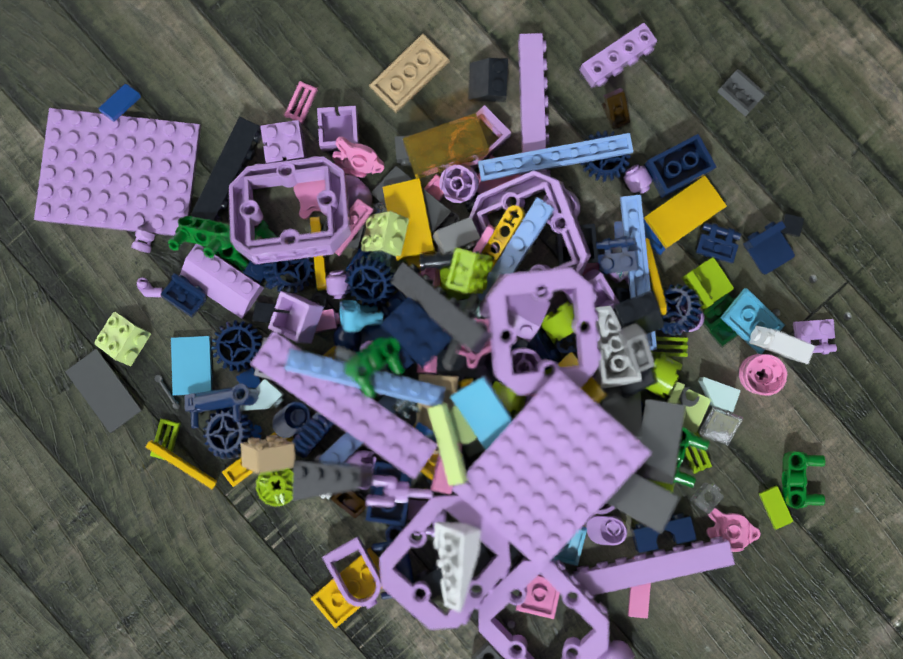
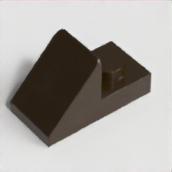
M619 88L604 95L605 103L602 104V108L612 129L615 130L630 123L624 90Z
M354 490L333 493L330 497V500L355 519L368 506L367 501L354 492Z

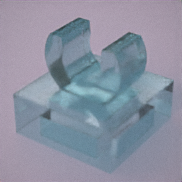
M400 399L392 407L398 414L409 420L411 416H409L408 412L411 409L416 412L419 411L418 407L415 406L417 402Z

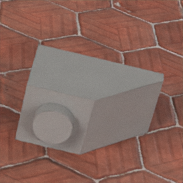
M636 323L618 331L623 348L636 373L655 366L646 334Z

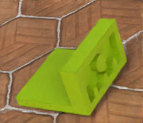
M456 248L446 287L466 293L483 294L488 285L487 277L493 266V256Z
M715 258L709 259L681 277L685 285L693 289L700 297L701 309L708 308L714 304L713 302L734 289Z

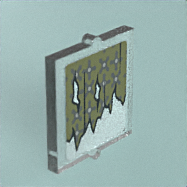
M713 406L699 434L710 438L713 442L717 441L729 445L742 423L743 417L730 413V410L725 411Z

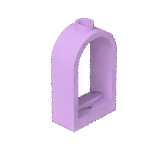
M484 105L452 135L448 146L449 159L447 162L450 166L465 164L475 169L478 167V161L486 160L510 137L511 132ZM481 119L499 139L475 161H460L453 153V145Z
M359 536L322 557L347 602L354 606H366L367 609L378 603L376 598L381 589V577ZM358 549L376 581V591L373 595L364 599L351 595L334 565V562Z

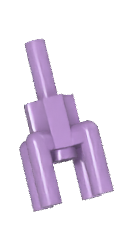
M373 475V485L384 486V496L368 495L367 505L392 507L395 505V502H408V497L432 498V490L409 489L408 482H397L396 477Z

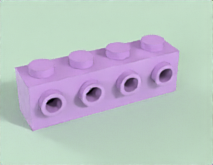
M643 23L581 65L580 71L592 88L596 85L600 87L608 81L607 78L611 75L615 77L620 74L626 65L632 66L641 55L644 54L646 56L654 50L657 40L646 24Z

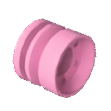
M755 354L747 357L742 362L739 368V379L746 390L755 394L769 396L779 392L784 387L787 381V371L779 358L773 355ZM757 371L764 373V376L759 377Z

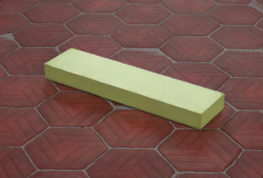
M447 404L428 408L449 486L468 482Z

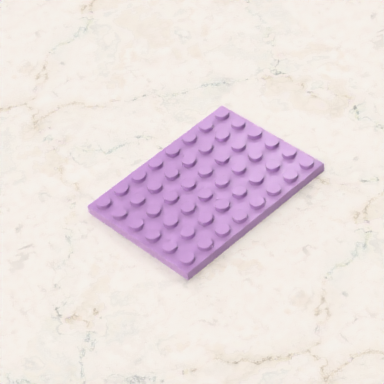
M49 108L34 220L134 232L138 229L152 234L174 236L178 227V220L181 217L190 216L201 125L120 116L113 122L100 113Z
M558 371L466 472L468 482L456 484L452 490L542 570L651 452L563 373Z

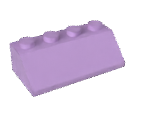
M195 244L185 259L180 275L186 277L194 287L199 286L202 288L207 296L243 319L264 288L215 255L213 258H207L204 255V247Z

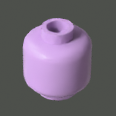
M636 164L625 171L624 181L631 192L642 194L650 189L649 185L653 179L645 166Z
M336 270L329 272L330 275L326 276L327 293L334 296V299L345 298V294L351 292V290H346L350 284L345 283V279L348 278L345 271Z

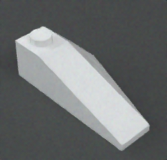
M594 307L598 314V320L595 321L596 329L599 331L597 348L601 352V360H599V366L595 370L597 383L601 388H610L641 381V372H635L623 348L618 332L621 330V325L612 307Z
M437 522L435 523L434 544L435 549L439 550L440 560L437 561L438 568L442 567L443 579L441 580L444 603L445 606L461 612L480 549L481 529L463 523Z

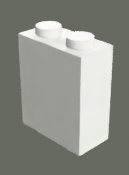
M757 325L751 333L749 344L805 364L809 363L815 348L812 344L777 330Z

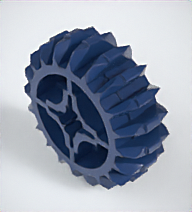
M604 130L603 136L597 131L596 137L591 134L589 140L610 136H608L607 130ZM611 132L610 136H614L615 132ZM631 155L610 157L604 162L603 159L597 160L598 167L592 161L583 162L580 165H586L583 171H590L588 177H592L593 174L596 175L595 181L602 177V182H606L607 176L610 181H613L614 176L619 178L621 176L620 172L625 173V167H628L630 164L627 160L631 158ZM606 164H618L617 167L611 170H603Z
M311 257L299 258L296 261H279L280 268L278 271L276 269L277 261L263 263V266L268 268V270L263 271V274H269L266 281L272 280L271 287L278 286V292L284 290V292L289 293L291 291V293L295 294L297 290L303 291V286H309L308 281L313 280L310 274L314 273L315 270L310 266L314 265V262L309 261ZM295 264L289 271L283 272L289 265ZM299 266L302 268L301 276L298 272ZM280 276H286L293 283L284 281Z
M372 255L367 258L362 256L360 260L356 259L349 266V270L346 272L348 278L345 279V283L350 285L347 286L346 290H351L350 297L355 295L357 297L356 302L361 300L362 306L367 303L369 307L374 305L378 307L382 303L385 304L396 291V287L390 282L395 273L390 272L392 266L387 267L385 265L387 260L380 262V257H376L374 260ZM360 270H362V272H363V274H362V278H363V279H362L361 281H359V271H360ZM381 282L384 283V289L382 293H380L379 284Z
M670 284L669 289L663 287L667 313L661 315L664 327L659 330L675 336L676 333L682 335L683 330L689 332L688 327L694 328V321H700L697 315L702 314V311L698 309L702 307V303L699 302L700 297L693 289L686 285L677 284L675 287ZM672 306L677 308V311H679L680 314H678ZM677 319H681V320L678 321V322L671 323V322H674V321L677 320Z
M234 320L232 326L230 322H226L227 329L224 326H220L219 328L222 333H214L218 336V339H212V342L217 343L216 346L211 347L212 350H217L213 357L220 356L217 363L221 364L224 362L222 368L226 369L229 366V370L232 372L235 370V367L237 372H241L242 366L245 370H249L248 363L251 365L257 352L259 353L261 350L258 349V346H262V342H258V340L262 338V335L255 336L259 330L255 328L251 331L253 327L251 323L246 326V322L241 321L239 325V322ZM238 331L233 340H225L230 333ZM244 332L251 338L252 346H248L245 343ZM240 341L239 344H241V346L246 347V349L237 348L236 350L234 346H231L229 344H238V342ZM223 346L230 349L231 360L225 355ZM245 351L251 352L246 359L237 362L241 353Z
M233 407L217 409L216 413L210 414L211 419L206 420L208 427L203 428L207 430V434H204L203 437L207 438L204 444L210 445L208 451L214 452V455L220 456L221 459H234L235 457L242 456L241 443L255 438L251 435V432L255 429L250 428L253 422L247 420L249 415L243 414L244 411L241 410V421L237 422L239 426L237 428L233 421ZM228 431H234L229 435H223L224 433H228Z
M317 412L293 440L294 453L301 458L307 457L327 435L334 422L320 412Z

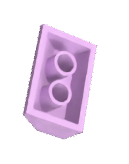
M500 274L498 276V278L496 279L490 290L487 292V294L492 290V288L496 285V283L500 280V278L503 275ZM530 293L505 295L508 325L515 329L519 337L530 342L542 324L550 301L535 300L531 297ZM487 294L481 301L479 315L488 319Z

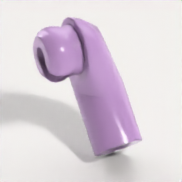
M143 277L137 280V288L145 297H161L160 294L164 290L163 288H153L147 279Z

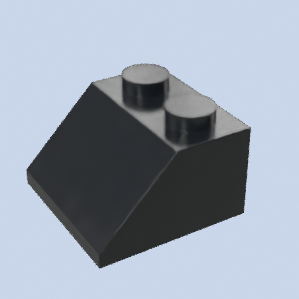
M486 58L470 63L468 101L506 102L507 58Z
M595 224L580 225L591 254L588 263L598 262V250L596 247ZM555 232L559 265H563L572 261L562 233Z
M653 291L645 292L613 305L622 329L636 323L645 334L664 327L661 312Z

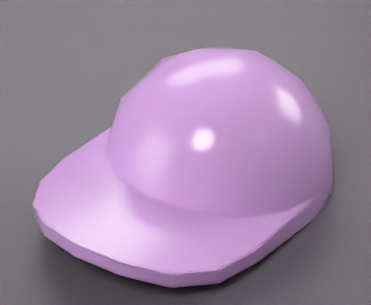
M345 175L348 187L349 208L352 207L358 198L371 206L372 194L370 190L357 177Z
M595 516L589 519L586 526L589 538L593 542L602 545H619L625 540L628 531L626 523L616 516Z

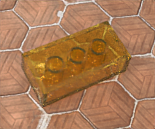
M476 113L402 138L415 179L443 171L455 164L472 161L489 153V147Z

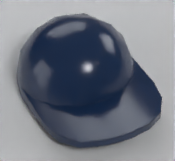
M340 325L333 335L336 347H341L357 354L364 343L374 341L368 330L363 327L360 331L349 332L345 331Z
M292 402L282 408L273 418L275 433L282 438H290L299 433L311 419L310 409L301 402Z

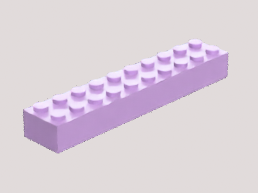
M273 331L251 365L415 479L438 444L425 437L371 397H365L364 393L356 387L284 370L290 349L305 351Z

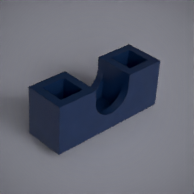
M684 512L673 514V517L669 519L664 531L671 533L673 542L679 544L696 540L691 517L687 514L684 515ZM641 522L635 523V527L630 528L635 549L638 553L658 549V531Z

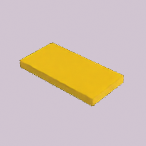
M703 176L645 216L644 219L666 249L727 205L707 177Z
M420 178L382 187L387 212L392 211L409 219L401 256H396V259L402 260L419 256L420 253L428 254L435 252Z
M370 547L367 549V552L381 577L380 558ZM362 555L339 573L348 591L356 598H368L376 591V581ZM334 578L310 598L335 629L361 607L354 606L345 600Z

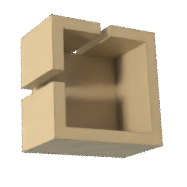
M269 435L261 441L259 438L248 439V442L241 443L242 466L259 474L294 467V443L286 441V438Z

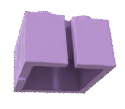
M356 106L338 107L340 116H337L335 107L317 108L318 126L320 128L318 129L319 146L322 151L339 150L336 146V139L341 136L351 143L359 144L358 112Z
M299 120L261 126L266 164L284 162V157L287 158V161L306 159L302 126Z
M593 268L582 276L596 292L594 307L611 306L614 309L613 305L619 303L603 274ZM572 288L563 289L562 291L570 304L573 303Z
M280 292L275 308L287 310L290 313L273 312L268 328L283 334L295 342L311 343L324 307L297 294Z

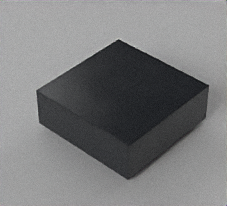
M784 214L782 222L786 228L782 229L781 233L800 237L804 218Z

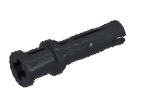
M436 252V254L429 255L420 253L421 271L427 268H437L440 270L444 266H451L454 253L442 254Z

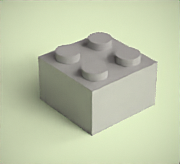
M471 217L439 229L432 236L435 254L436 252L453 254L456 248L472 252V248L476 246L480 239Z

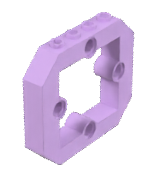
M324 156L247 166L229 185L231 242L237 251L255 264L334 254L351 235L348 187L344 170ZM325 180L326 190L318 194L317 202L321 212L328 216L329 231L299 235L297 231L288 229L281 234L280 238L255 241L254 226L262 222L263 213L256 201H253V189L281 185L291 188L297 185V183Z
M532 171L477 196L469 217H471L481 238L490 224L487 215L503 208L507 210L513 197L517 200L515 206L524 208L526 198L545 190L551 206L555 208V215L550 223L551 227L555 232L562 233L572 261L553 269L571 268L582 277L591 254L563 182ZM561 218L566 220V226L563 229L558 225ZM495 242L491 245V248H494L496 253L500 251L498 243ZM542 264L533 266L530 271L549 270L551 268ZM541 285L537 289V294L539 296L544 295L545 288Z
M559 268L504 274L487 294L489 331L493 335L490 338L493 374L518 395L539 393L558 371L563 373L578 388H581L598 368L601 352L597 348L599 331L596 329L595 321L598 320L597 310L594 309L596 292L571 268ZM542 285L545 288V293L543 296H538L537 289ZM572 288L575 316L572 322V330L576 334L579 365L559 367L555 362L544 359L538 363L536 370L512 373L510 345L516 341L517 333L514 328L508 325L505 295L530 293L531 297L535 300L547 301L551 298L553 290ZM586 321L587 329L581 332L580 324ZM504 330H508L510 333L507 340L501 339V333ZM551 365L552 372L548 375H545V367Z
M434 495L380 556L381 587L430 630L458 628L461 624L465 625L471 618L470 613L474 608L476 610L480 608L484 602L483 598L487 593L491 594L496 589V582L500 578L504 579L510 572V569H508L510 567L509 540L459 495ZM443 509H446L460 523L481 529L480 540L496 553L479 575L471 578L461 612L452 608L447 612L442 610L430 599L431 590L428 583L417 581L413 584L394 567L411 546L420 547L425 543L427 527ZM414 531H419L422 534V538L415 541L412 539L411 534ZM474 584H479L482 586L480 592L475 593L471 590V587ZM423 588L426 594L419 597L415 594V590Z
M525 556L510 570L504 579L501 578L496 583V589L491 594L487 593L483 598L484 602L479 608V632L505 659H534L527 651L528 643L525 637L522 635L512 636L494 616L509 602L513 605H521L527 596V585L540 573L563 596L565 605L575 608L593 627L581 640L574 637L568 638L564 642L563 657L561 659H597L608 649V610L603 604H598L593 599L594 596L588 589L584 590L579 585L580 581L573 574L570 575L560 560L556 561L552 558L541 570ZM518 589L522 592V595L515 596L512 591ZM575 592L578 594V597L575 599L570 598L568 593ZM517 644L520 645L522 649L515 650L512 646ZM574 647L578 652L570 653L568 649Z

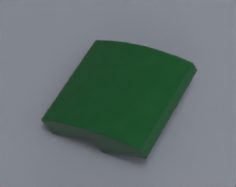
M728 293L703 311L705 318L703 326L721 348L738 336L720 318L734 301Z

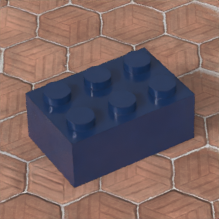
M699 134L649 159L644 164L661 198L711 173L717 168Z
M410 297L381 324V328L391 338L396 339L399 342V346L422 369L452 340Z
M375 461L373 475L396 477L397 482H408L409 489H411L412 477L390 462ZM371 486L370 495L384 496V486ZM409 497L408 502H395V505L392 507L368 505L366 521L405 526Z

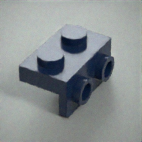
M175 273L172 275V281L160 294L163 299L191 318L194 317L206 302L205 291L199 286L194 287L183 275L178 276Z

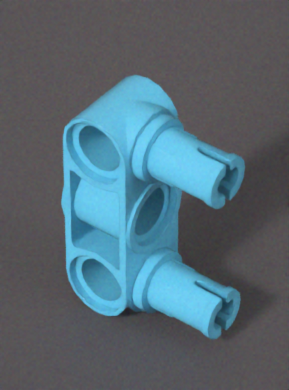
M354 300L340 301V323L345 331L355 332L360 331L365 325H381L383 323L382 312H377L378 307L376 305L369 307V305L362 306Z

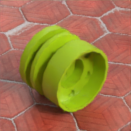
M293 467L259 474L256 481V490L259 497L266 504L282 506L293 500ZM280 481L281 487L276 489V484L274 482Z

